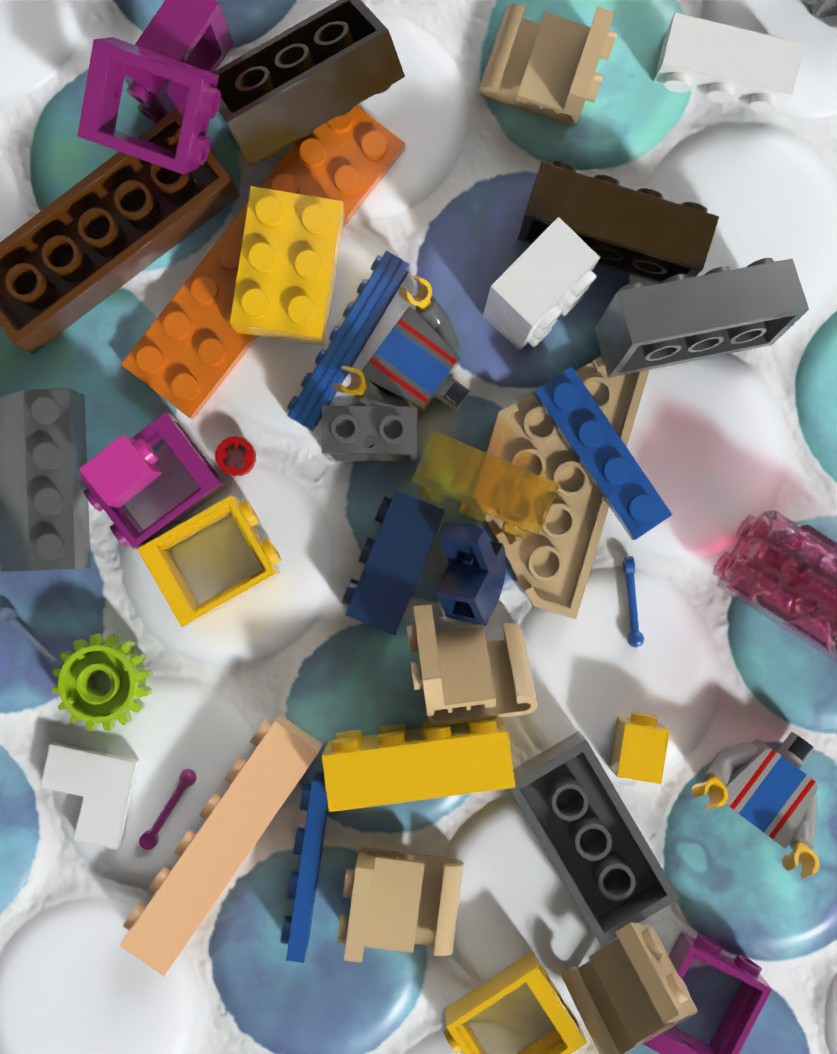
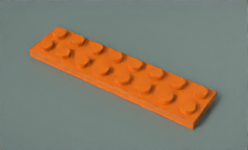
M356 105L347 114L336 116L317 127L307 137L298 138L259 188L343 201L344 228L403 153L405 142ZM248 203L121 363L124 368L192 420L258 338L255 335L237 333L230 325Z

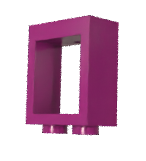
M165 0L135 43L136 46L211 73L216 71L234 44L220 4L215 0ZM130 65L126 66L124 77L128 84L126 91L140 103L137 108L143 115L157 123L174 109L178 108L184 116L190 87Z
M114 37L94 39L77 136L183 175L199 168V165L205 163L210 150V138L206 137L209 119L215 117L220 104L221 92L216 89L219 75ZM127 65L190 87L176 152L115 130Z
M167 412L132 438L135 441L142 438L151 448L165 440L200 488L145 530L142 529L125 505L120 508L107 506L83 475L80 476V479L87 487L83 491L85 497L97 511L101 512L104 509L114 523L110 526L112 533L125 547L131 545L133 549H138L166 533L227 487L176 417Z
M681 931L668 956L681 979H683L693 958L696 957L741 981V984L709 1045L674 1026L643 1043V1045L660 1054H739L772 991L770 985L760 974L762 968L740 954H737L735 959L721 952L723 948L705 935L698 933L695 939Z

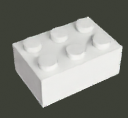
M558 217L491 285L483 317L519 352L528 343L535 348L551 332L553 325L558 321L557 318L561 314L564 317L568 315L583 299L582 296L597 277L592 270L600 257Z

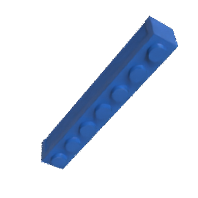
M385 251L382 257L378 255L371 266L373 273L369 280L364 278L357 289L359 294L355 303L350 302L343 313L345 320L340 327L337 325L334 327L329 336L330 345L327 350L322 349L315 359L317 367L312 374L310 372L306 374L301 383V387H303L299 397L294 396L287 406V410L290 411L287 416L314 432L322 419V406H329L338 392L334 389L333 382L342 384L349 373L341 369V367H353L410 271L409 263L389 251Z

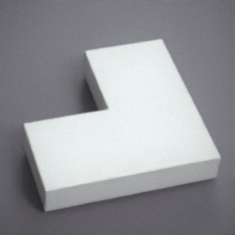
M59 742L50 744L40 787L83 797L74 836L75 841L115 850L121 846L140 760Z

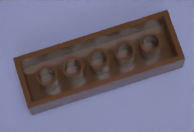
M176 108L138 138L176 152L184 116ZM210 150L203 165H199V168L184 175L118 152L0 242V326L16 346L34 354L240 197L232 178Z

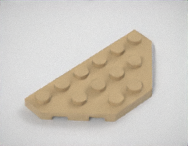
M601 356L575 372L627 447L649 370L608 378ZM532 394L498 412L473 498L497 542L503 543L506 559L531 605L576 619L609 505Z

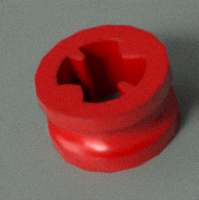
M238 436L228 437L217 446L215 460L218 467L224 473L234 477L243 476L253 469L256 462V452L246 439ZM232 445H235V448L238 450L240 445H242L247 450V453L243 456L246 464L237 469L235 464H232V467L229 468L225 463L229 458L226 450Z

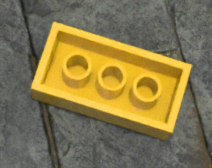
M502 718L442 726L433 725L427 720L423 722V728L406 730L405 724H393L380 727V734L362 736L361 730H347L336 733V740H329L322 754L329 812L516 788L509 734Z

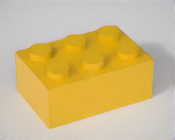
M251 186L230 325L237 333L318 346L325 345L344 222L343 201Z

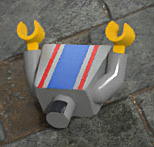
M791 732L777 751L759 740H755L752 743L743 742L719 751L705 774V782L695 784L691 790L692 795L699 797L708 793L709 802L705 806L706 810L726 804L786 849L790 844L793 851L784 855L782 859V866L787 871L796 868L800 861L802 865V878L815 874L819 869V859L813 851L818 783L799 769L814 747L794 732Z

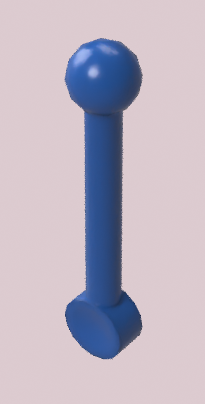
M633 556L623 557L631 631L627 636V642L631 647L637 648L644 643V636L639 631L634 578L635 562Z

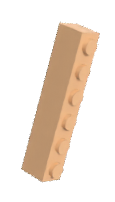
M279 715L273 724L266 720L262 723L250 743L256 746L254 752L247 761L241 756L237 759L224 778L231 783L222 797L216 793L213 794L199 814L200 817L206 820L196 834L189 829L174 850V853L180 858L173 869L169 870L164 866L149 886L148 890L155 894L146 907L138 903L123 924V927L129 930L120 946L162 976H165L323 745L282 715Z

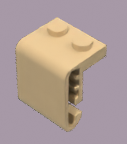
M508 5L500 23L478 93L488 100L564 125H576L585 101L594 103L603 75L595 71L600 58L609 59L618 33L609 30L615 12L597 6L591 27L544 12L540 24L523 18L525 5Z
M432 605L413 606L415 625L407 626L410 653L419 652L420 661L411 662L414 690L424 689L427 717L431 724L442 726L530 714L537 709L538 703L521 627L512 623H503L505 639L486 642L483 626L435 632Z
M360 848L356 868L346 869L343 897L352 898L350 915L341 914L337 943L346 944L344 961L362 963L364 947L413 953L414 944L434 946L433 956L452 954L464 862L447 857L377 848Z
M627 924L615 932L619 939L588 957L589 962L578 968L570 967L561 974L599 1054H625L698 1012L685 983L678 975L665 951L661 939L651 924Z

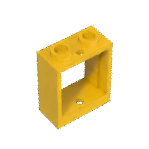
M230 495L137 549L181 627L194 623L281 573L276 564L281 562L282 559L269 538L263 541L255 528V525L260 523V520L248 500L240 502L238 497ZM231 514L262 570L199 605L168 549Z
M533 951L445 1008L446 1027L443 1028V1033L452 1050L456 1054L461 1051L463 1054H487L466 1021L524 983H527L555 1029L517 1054H572L586 1045L587 1042L581 1024Z

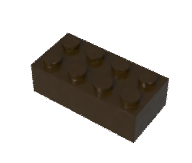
M338 0L212 72L219 75L216 89L221 92L220 104L216 114L249 166L272 157L277 150L298 138L307 137L317 127L336 116L347 114L357 104L375 94L387 91L392 84L405 77L389 30L361 0Z
M541 161L517 240L532 244L559 217L600 257L596 263L597 265L659 284L665 279L678 274H686L688 278L696 277L703 270L719 220V216L707 213L708 209L694 202H683L681 204L665 200L660 192L648 188H641L637 191L620 186V182L617 179L607 175L587 176L576 172L577 170L574 166L565 162L552 161L549 164Z

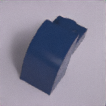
M445 521L437 536L447 556L449 565L436 587L435 593L446 617L486 626L498 603L504 585L506 573L503 543L490 541L485 528H480L474 524L463 525Z

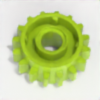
M101 633L90 635L89 644L84 639L74 641L75 653L71 651L61 653L60 658L65 663L61 668L53 669L52 674L59 678L58 685L52 688V693L60 695L62 702L57 707L59 710L67 709L72 714L70 718L71 723L74 724L79 720L86 721V730L89 731L97 728L99 723H102L104 730L110 731L116 726V718L122 725H125L132 721V715L129 710L136 713L144 710L146 706L140 699L143 696L152 694L153 689L146 686V678L152 676L153 671L145 670L143 662L146 660L147 655H137L133 651L134 641L120 644L119 634L114 633L109 635L106 642H104ZM98 670L106 672L111 679V689L108 693L100 691L95 684V675Z

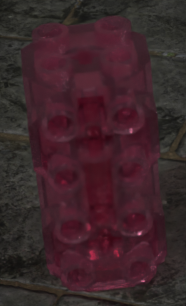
M776 510L764 511L758 518L751 514L748 515L736 532V537L739 540L732 552H725L714 566L712 574L719 578L717 587L837 662V543L810 525H798Z

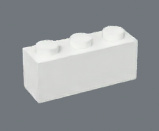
M675 12L665 32L654 82L663 84L666 89L672 92L685 93L692 91L705 94L708 99L718 103L734 101L749 105L750 109L759 113L780 112L793 96L805 44Z

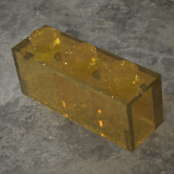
M434 430L412 478V483L420 486L418 495L441 505L446 497L462 504L459 510L460 513L484 522L487 515L503 522L500 530L523 540H526L528 533L535 536L539 535L560 486L557 482Z

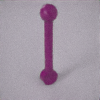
M186 769L180 773L179 785L152 828L144 832L139 839V844L143 849L151 850L157 845L159 831L186 788L196 782L197 777L193 770Z

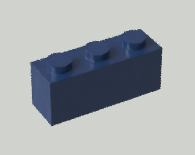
M395 490L392 499L384 496L375 517V521L382 523L376 540L367 538L358 562L365 564L359 581L351 578L342 599V603L349 605L345 616L396 635L445 513L444 509Z

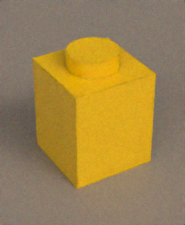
M631 712L630 719L617 717L609 768L616 777L662 784L670 730L657 723V716Z

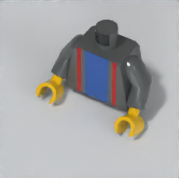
M414 275V280L419 284L418 293L412 297L408 290L401 287L399 294L405 301L416 305V310L411 306L407 308L361 371L349 366L341 367V369L349 372L351 375V382L347 387L333 382V387L338 392L354 395L357 400L367 406L417 407L418 411L424 412L435 397L455 412L470 392L469 389L451 377V374L460 362V357L458 356L460 345L448 315L432 296L430 283Z

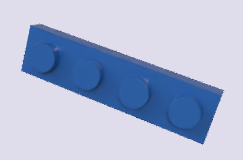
M572 366L533 392L543 410L632 540L638 539L672 516V513Z
M316 772L312 779V784L304 783L302 789L300 810L308 812L305 828H297L293 854L301 855L299 872L291 871L288 884L287 899L295 901L293 915H285L280 943L288 944L286 961L304 963L309 946L328 814V801L323 772Z

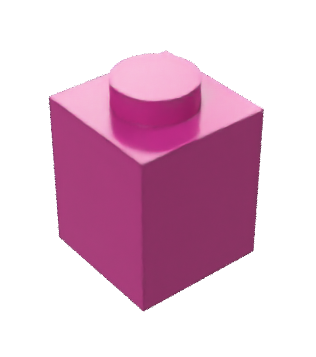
M123 434L78 469L107 506L118 508L162 474L154 464L159 458L153 449L142 438L135 441V439Z

